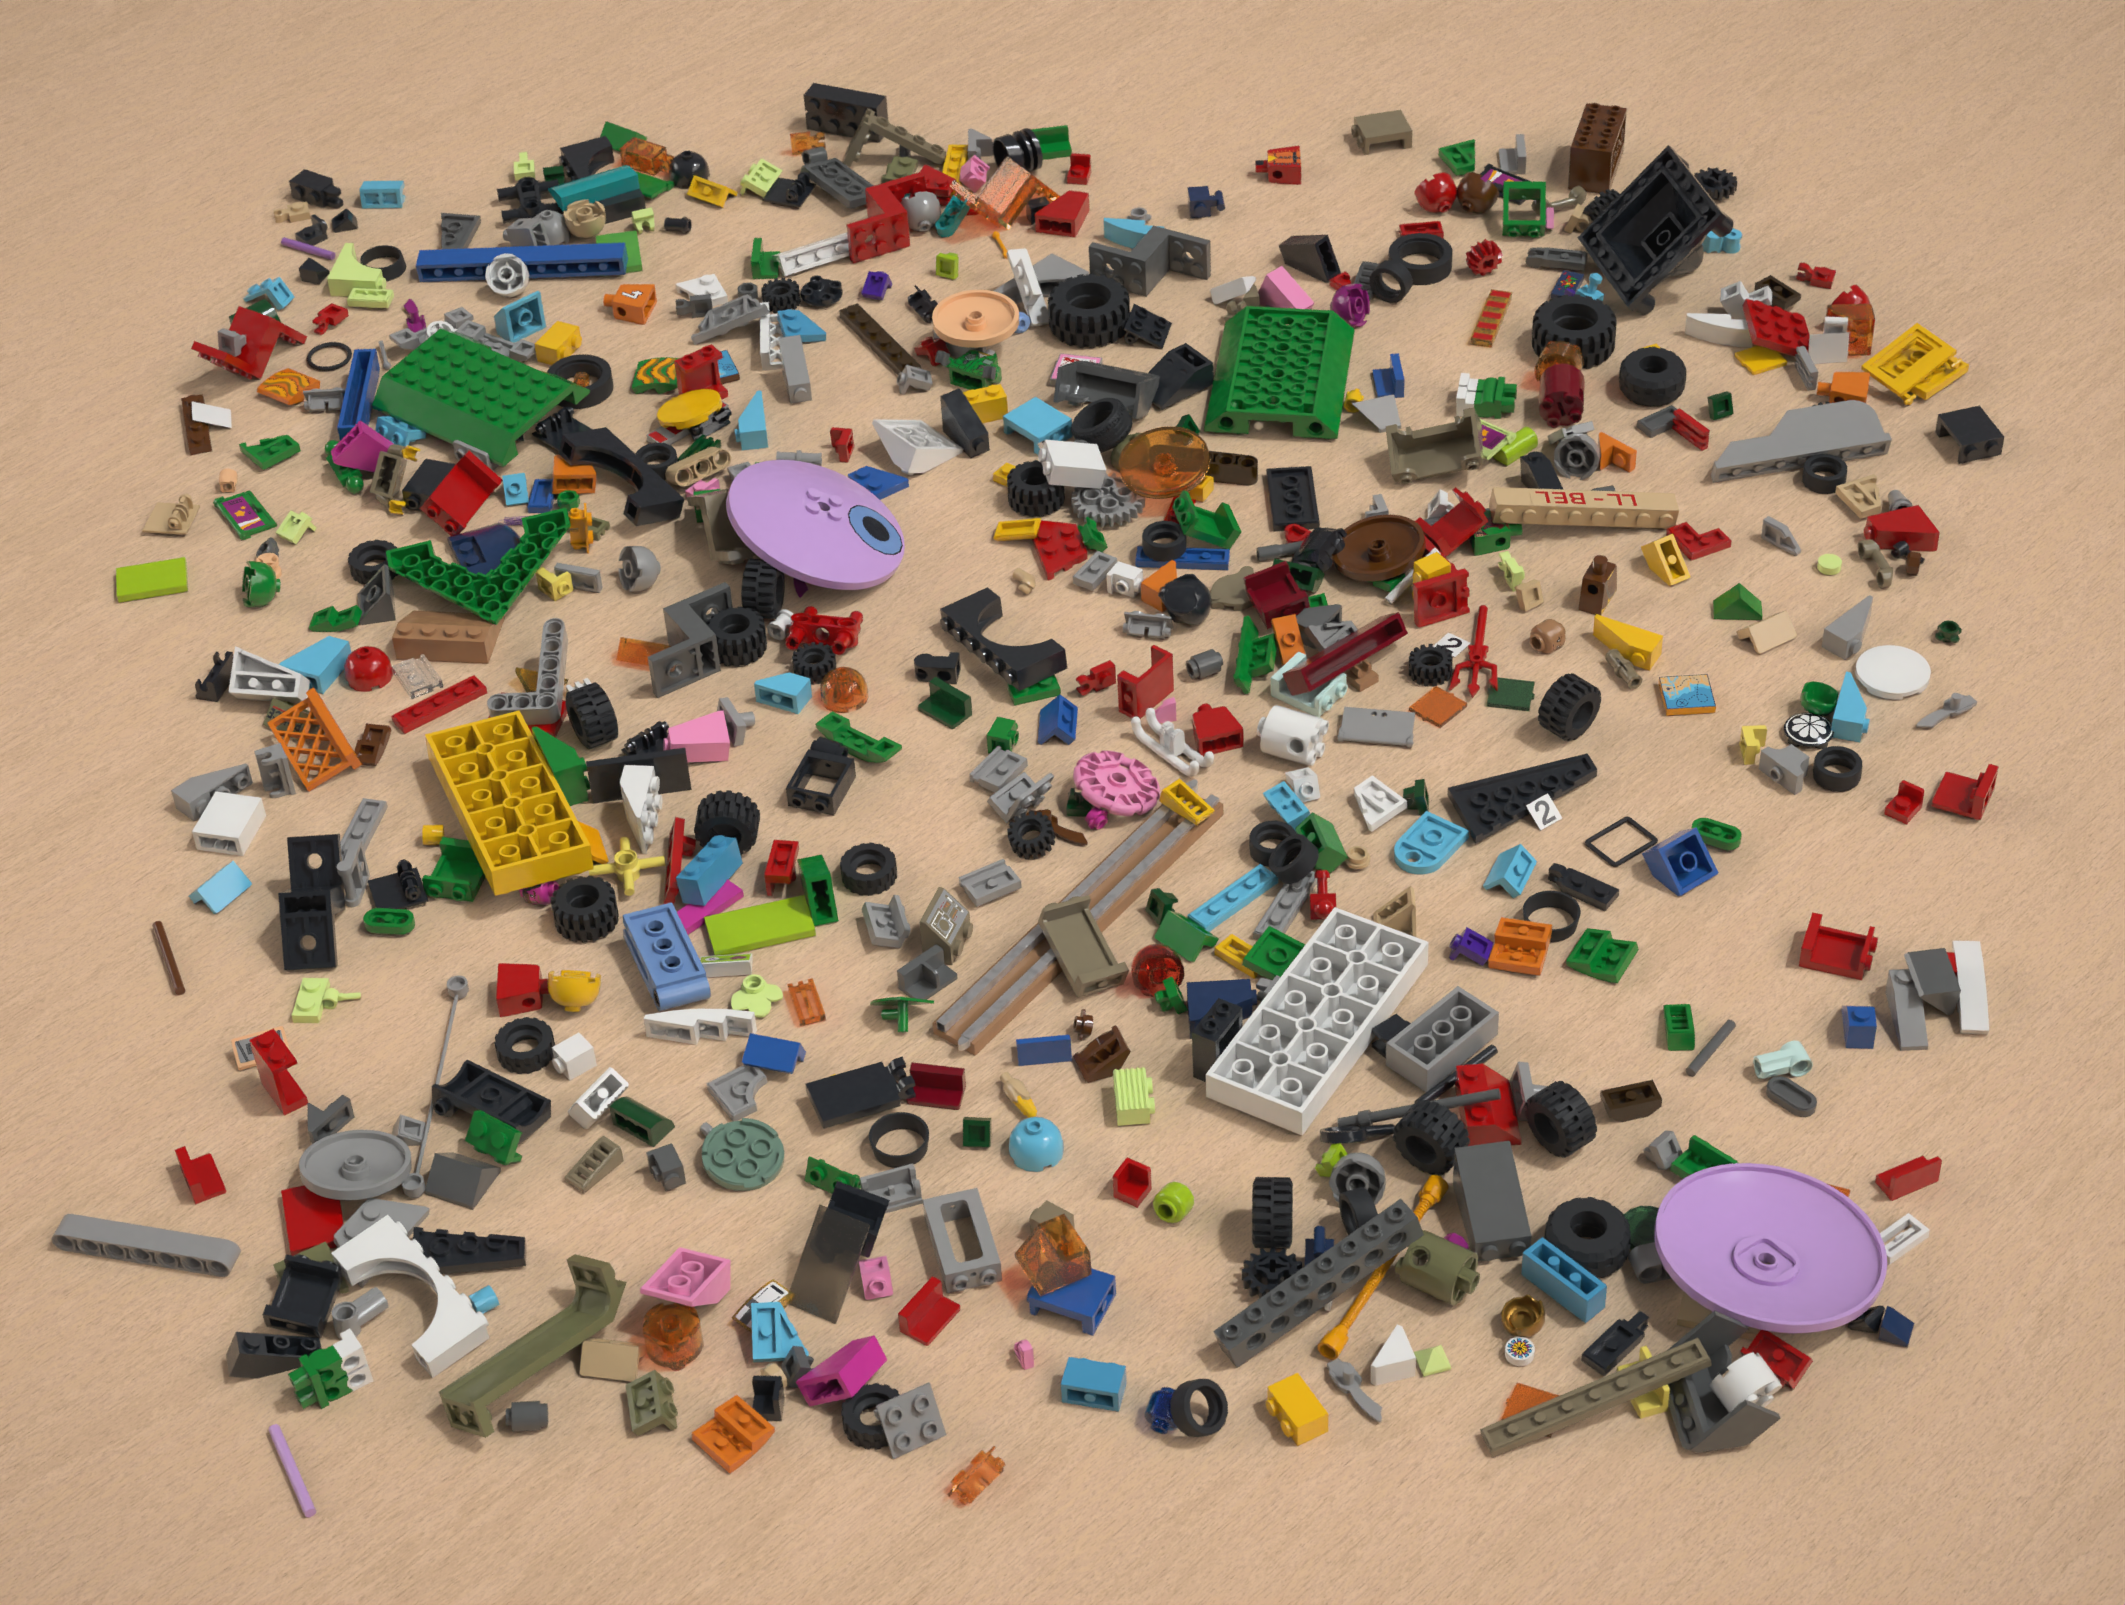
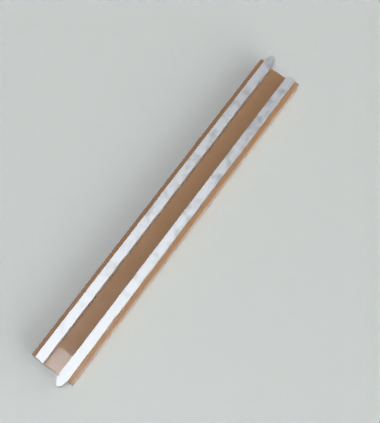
M1191 780L1186 783L1194 792L1197 791V780ZM1212 794L1207 799H1203L1215 811L1214 814L1198 825L1193 824L1161 804L1059 903L1068 901L1075 896L1083 897L1089 895L1091 899L1089 910L1100 931L1103 932L1224 815L1223 803L1219 802V798ZM1199 810L1195 814L1198 816L1202 811ZM1039 923L1035 924L933 1022V1033L958 1046L960 1051L965 1050L976 1056L1063 971Z

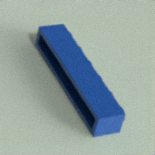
M376 349L354 350L337 427L340 441L359 421L369 426L372 403L380 373Z

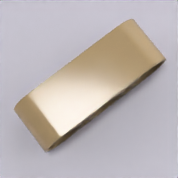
M709 447L670 465L665 473L666 479L669 483L685 487L728 467L731 463V455L725 449ZM719 454V460L716 462L715 457ZM700 462V469L697 471L696 466ZM681 471V478L678 480L677 474Z

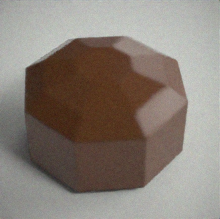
M1911 551L1907 555L1905 562L1907 574L1917 575L1919 573L1921 554L1919 552Z

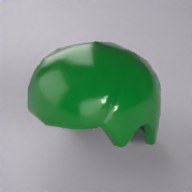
M1816 681L1806 682L1800 695V702L1807 712L1814 715L1827 716L1836 709L1839 694L1837 690L1825 683Z

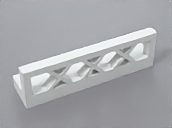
M847 232L772 255L773 261L779 262L782 275L787 276L849 256Z
M769 302L760 303L761 305L766 304L769 310ZM770 310L768 314L760 317L762 371L782 369L781 361L772 362L776 358L781 359L780 349L775 350L773 348L777 345L779 346V338H782L783 334L779 324L771 323L778 322L777 314H770ZM776 333L781 334V335H780L779 337H777V338L773 336V335L776 334Z

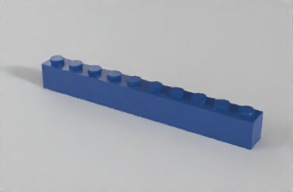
M625 243L419 250L416 269L419 282L486 280V268L488 265L490 266L496 256L513 254L520 258L527 266L529 278L625 275L628 255Z

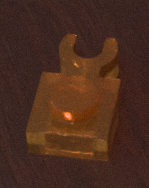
M810 132L790 134L792 155H799L804 150L821 146L826 149L825 142H818L819 140H825V135L822 132L814 136H810Z

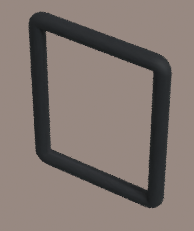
M1627 816L1586 839L1585 845L1611 866L1618 867L1655 845L1658 839L1631 817ZM1625 822H1629L1652 840L1616 862L1591 844V842Z

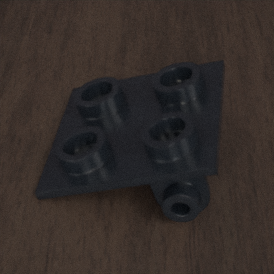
M807 172L799 173L798 179L795 180L778 177L763 198V201L789 205L791 207H801L816 184L810 183V177Z
M1133 304L1124 330L1127 331L1124 336L1125 341L1128 344H1133L1140 338L1163 349L1172 323L1144 307Z
M565 406L558 413L555 412L552 416H548L545 420L538 422L535 427L536 431L532 435L559 451L563 434L592 429L573 418V408Z
M658 721L650 727L651 730L646 728L644 732L641 731L633 738H629L627 743L624 744L625 748L621 749V751L627 756L663 751V739L668 737L667 730L669 725L665 721Z
M405 859L398 862L397 873L368 880L376 908L404 909L428 902L417 867L412 868L411 863Z

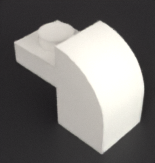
M1739 281L1721 289L1720 302L1726 312L1731 314V317L1746 320L1742 307L1746 299L1758 300L1770 306L1772 305V291L1769 286H1766L1748 294L1742 282Z

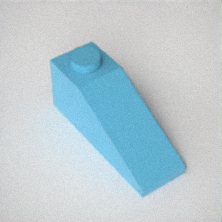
M762 390L755 393L738 419L739 429H735L736 442H741L742 451L768 448Z
M1846 672L1834 712L1831 730L1834 732L1833 738L1860 743L1862 733H1868L1870 719L1866 718L1867 707L1851 672Z

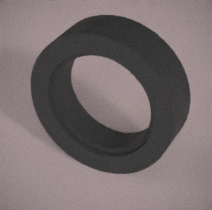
M1427 233L1408 234L1396 239L1389 247V260L1397 261L1408 269L1412 277V285L1438 283L1447 278L1452 271V247L1449 242L1439 236ZM1412 254H1428L1439 260L1430 264L1418 265L1408 263L1402 260V258Z
M588 354L568 356L555 362L547 371V373L564 379L580 375L599 378L595 383L585 387L590 390V393L575 405L562 400L558 404L561 407L570 406L573 409L593 407L605 401L613 392L614 385L611 367L606 360L598 356Z

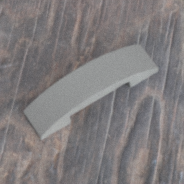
M463 307L444 313V322L449 323L454 329H458L467 320L473 321L474 316ZM406 328L390 334L389 339L400 348L416 349L426 340L427 328L415 333Z
M469 320L455 331L486 344L493 351L518 362L528 360L536 352L535 343L520 339L517 343L507 341L486 333L485 326Z

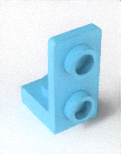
M278 277L273 280L268 278L260 285L254 284L247 290L248 294L243 299L247 302L266 294L275 307L281 310L295 296L283 280Z

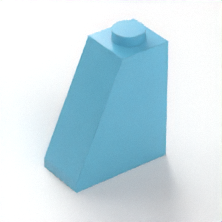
M327 636L282 661L279 665L302 674L310 680L309 690L314 687L317 693L324 694L344 670L345 661L351 653L349 641Z

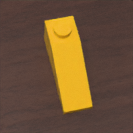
M1598 614L1595 615L1593 636L1610 650L1617 649L1625 660H1629L1634 666L1650 671L1662 654L1663 635Z

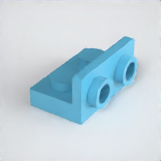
M391 416L377 418L375 431L394 444L407 446L409 442H415L416 439H426V432Z

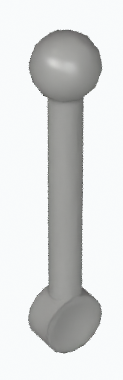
M383 340L378 341L384 361L383 368L389 370L391 364L387 360Z

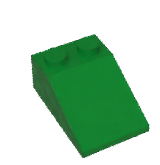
M537 726L533 727V737L569 805L573 806L589 801L587 790H590V784L587 776H584V772L587 771L584 758H579L575 749Z

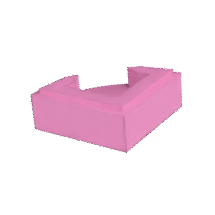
M1546 208V229H1554V208Z
M1174 697L1164 700L1163 704L1155 710L1159 723L1176 721V701Z
M1024 1339L1015 1343L1014 1352L1022 1368L1026 1370L1034 1367L1033 1348L1029 1341Z

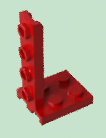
M1425 535L1426 548L1422 558L1433 548H1436L1433 541H1430ZM1440 552V553H1441V556L1444 557V558L1448 561V559L1445 557L1444 553H1443V552ZM1450 563V573L1413 583L1414 623L1418 628L1470 613V608L1468 607L1470 592L1467 587L1469 572L1465 568L1457 570L1455 565Z

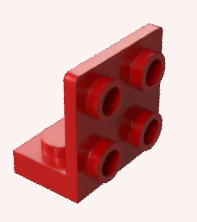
M1988 764L1985 773L1980 772L1978 780L1945 772L1931 806L1981 820L1994 792L1999 766Z

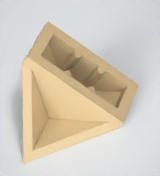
M1409 886L1373 913L1374 922L1417 938L1414 888Z

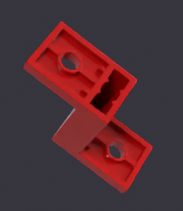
M923 172L865 188L868 218L846 225L849 257L853 264L910 247L908 214L900 202L907 193H910V199L915 197L914 193L927 192L926 179ZM869 235H873L870 241L865 242Z
M238 306L229 330L246 336V344L241 347L240 355L235 357L227 352L194 341L191 349L199 353L198 357L207 361L211 360L210 363L228 372L238 373L240 376L250 380L252 377L261 379L278 338H283L284 341L295 345L296 341L305 344L307 336L272 317Z

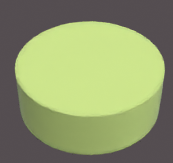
M1824 554L1818 559L1817 569L1825 575L1838 574L1841 571L1842 560L1837 555Z

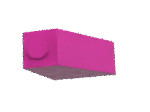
M359 421L331 450L333 462L337 465L375 472L380 451L387 452L389 446L394 443L362 421Z
M875 1335L855 1339L799 1378L796 1383L809 1407L852 1398L888 1359Z

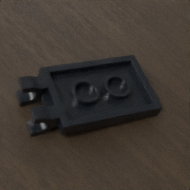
M903 1057L893 1059L886 1067H884L881 1061L806 1083V1092L823 1129L901 1106V1099L916 1097L913 1089L915 1081L912 1075L906 1076L903 1069L906 1068V1063Z

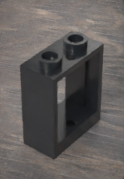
M808 749L786 787L788 806L835 815L856 778L854 758ZM812 775L838 780L830 794L805 789Z
M1218 998L1192 1031L1194 1078L1206 1082V1073L1243 1027L1242 1007Z

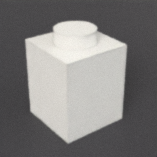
M580 1033L552 1047L554 1055L552 1064L559 1074L563 1073L569 1080L597 1066L593 1046Z

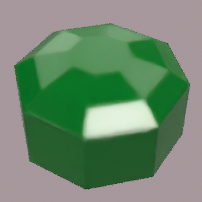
M571 490L561 492L557 497L558 507L560 509L566 507L567 511H570L572 508H578L580 504L579 494Z

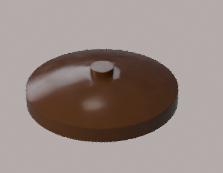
M1376 515L1359 520L1345 528L1344 530L1347 533L1346 537L1343 538L1345 547L1341 552L1332 554L1337 570L1348 578L1358 581H1381L1396 577L1414 566V562L1422 558L1426 542L1422 528L1414 520L1400 515Z

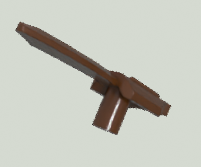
M1049 809L1034 811L1035 815L1037 812H1041L1043 816H1048L1054 833L1074 843L1088 845L1083 833L1059 826L1058 818L1052 815Z

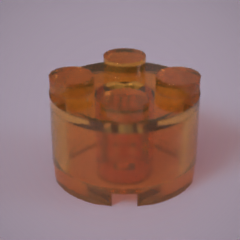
M1564 341L1549 342L1543 348L1535 365L1534 374L1536 380L1540 381L1542 373L1548 367L1555 364L1573 365L1582 371L1584 361L1581 349L1577 345Z
M676 1302L668 1305L660 1303L653 1306L645 1314L642 1323L647 1355L654 1363L662 1367H668L673 1371H679L699 1356L704 1347L700 1319L694 1307Z

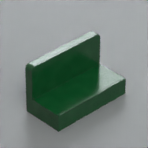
M937 677L929 681L930 697L918 705L920 712L950 729H955L972 716L971 696Z

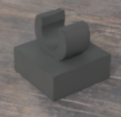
M792 1346L781 1364L783 1373L787 1378L788 1387L799 1388L796 1381L813 1369L810 1366L814 1358L806 1356L804 1348L801 1346Z

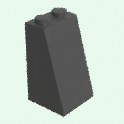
M1510 1141L1454 1148L1453 1188L1471 1251L1477 1253L1478 1261L1522 1256L1523 1252L1531 1246L1532 1235Z

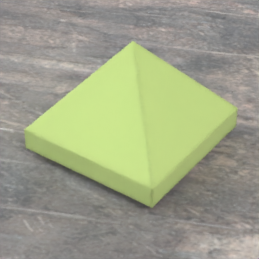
M1442 1345L1414 1352L1423 1377L1451 1370V1365Z

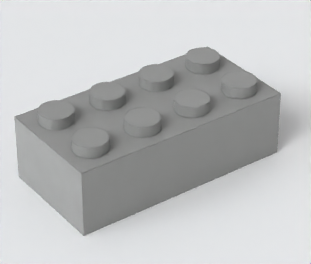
M1457 986L1386 1043V1066L1427 1092L1456 1069V1065L1463 1064L1498 1035L1499 1012Z

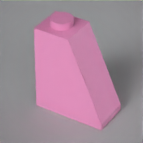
M1283 266L1268 273L1258 291L1260 305L1264 307L1269 305L1275 308L1312 309L1314 305L1312 299Z
M717 711L668 728V737L663 739V751L685 748L687 762L728 761L730 740L724 711Z

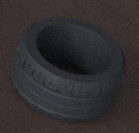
M1102 398L1090 403L1076 415L1071 426V432L1075 439L1097 444L1100 453L1114 448L1127 437L1132 427V418L1120 400L1116 398Z

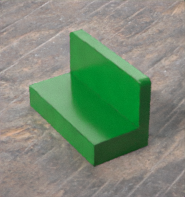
M607 121L600 137L606 136L613 150L627 155H631L635 142L645 145L647 140L646 136Z
M1067 125L1031 129L1039 141L1043 160L1070 157L1072 148L1069 142V128Z
M754 238L751 256L753 279L778 278L779 262H774L772 255L779 254L780 251L764 252L762 238Z
M1169 910L1154 936L1155 939L1190 962H1195L1204 945L1215 947L1219 940L1218 937L1189 918Z

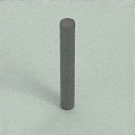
M1728 1019L1686 1068V1073L1689 1076L1694 1077L1734 1030L1736 1024L1733 1020Z

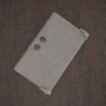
M1344 707L1338 742L1356 741L1403 745L1412 748L1414 744L1413 728L1415 713Z

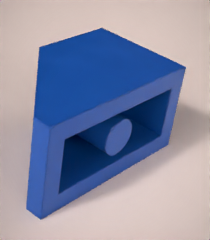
M1842 1005L1841 1011L1846 1048L1873 1049L1877 1029L1875 1008L1872 1006Z

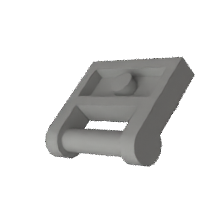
M351 839L348 849L344 851L343 861L339 862L336 868L338 874L342 877L346 893V906L356 907L361 903L370 873L362 840Z

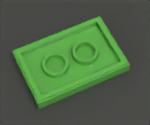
M637 230L596 236L597 244L625 243L628 255L626 273L643 271Z

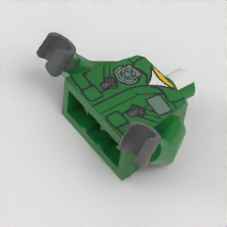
M988 349L985 353L969 350L961 357L955 359L949 357L950 354L947 352L937 351L935 362L941 363L949 369L950 384L975 390L993 385V383L999 384L1002 381L997 354L991 349Z

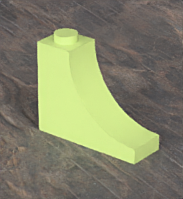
M345 243L327 278L330 295L348 297L352 288L386 289V279L383 278L382 270L360 264L356 258L354 244Z

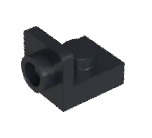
M315 214L311 215L312 226L305 227L295 233L297 241L314 246L328 239L326 222Z

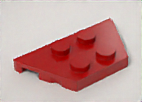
M1041 520L1037 536L1032 538L1047 580L1054 579V573L1062 569L1066 572L1074 565L1088 559L1087 550L1076 524Z

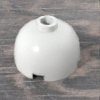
M513 254L496 256L490 266L488 265L486 268L485 277L487 284L495 293L503 297L519 295L525 290L529 282L527 266L520 258Z

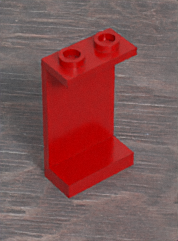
M468 451L451 469L420 509L450 536L459 535L467 527L466 524L489 495L502 483L503 479L471 451Z

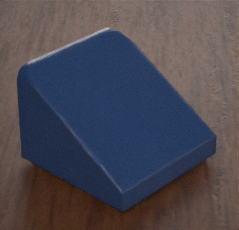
M1887 1306L1880 1328L1879 1340L1908 1348L1914 1322L1894 1308Z

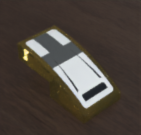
M772 1279L758 1289L731 1318L752 1334L751 1303L780 1302L785 1309L795 1295Z

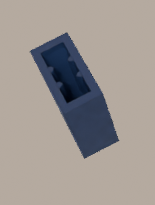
M1250 979L1186 982L1190 1039H1192V1031L1218 998L1242 1007V1020L1249 1018L1252 1015V1005H1257L1256 989H1251Z

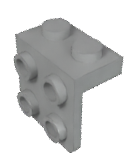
M1023 772L990 796L987 802L1006 823L1016 816L1021 818V813L1025 812L1026 814L1028 807L1031 805L1036 807L1045 799L1044 794L1051 789L1052 785L1050 783L1054 775L1049 773L1035 784Z

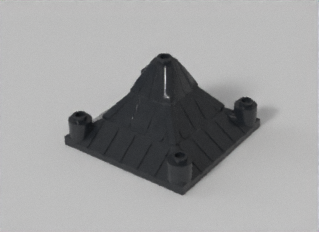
M1668 145L1577 238L1626 306L1632 311L1635 310L1641 315H1646L1655 306V298L1649 294L1651 289L1669 276H1679L1697 269L1703 261L1704 250L1702 243L1707 234L1712 231L1717 236L1724 237L1732 231L1734 222L1733 219L1720 210L1691 173L1688 162Z

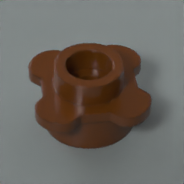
M1082 1009L1081 1015L1076 1016L1074 1019L1073 1031L1078 1032V1041H1081L1083 1036L1090 1037L1093 1029V1016L1086 1015L1085 1009Z

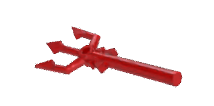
M1481 605L1478 608L1474 645L1468 646L1470 660L1455 665L1449 687L1450 691L1460 683L1458 678L1460 669L1471 667L1473 669L1471 684L1467 687L1472 698L1480 689L1477 680L1478 672L1482 668L1491 669V678L1488 680V683L1498 691L1497 665L1485 661L1487 658L1486 653L1489 651V647L1484 645L1488 607L1485 605Z

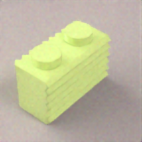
M1144 1067L1113 1070L1118 1126L1150 1123V1114H1155L1154 1097L1149 1098L1148 1094L1153 1093L1152 1077L1146 1078V1069Z

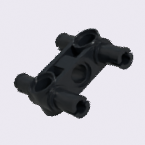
M524 177L519 179L515 186L498 188L499 202L517 199L520 200L521 205L516 209L501 211L503 224L515 222L518 219L533 218L544 210L564 214L557 202L544 204V202L541 203L540 198L543 194L549 193L548 188L558 186V180L539 182L533 177Z

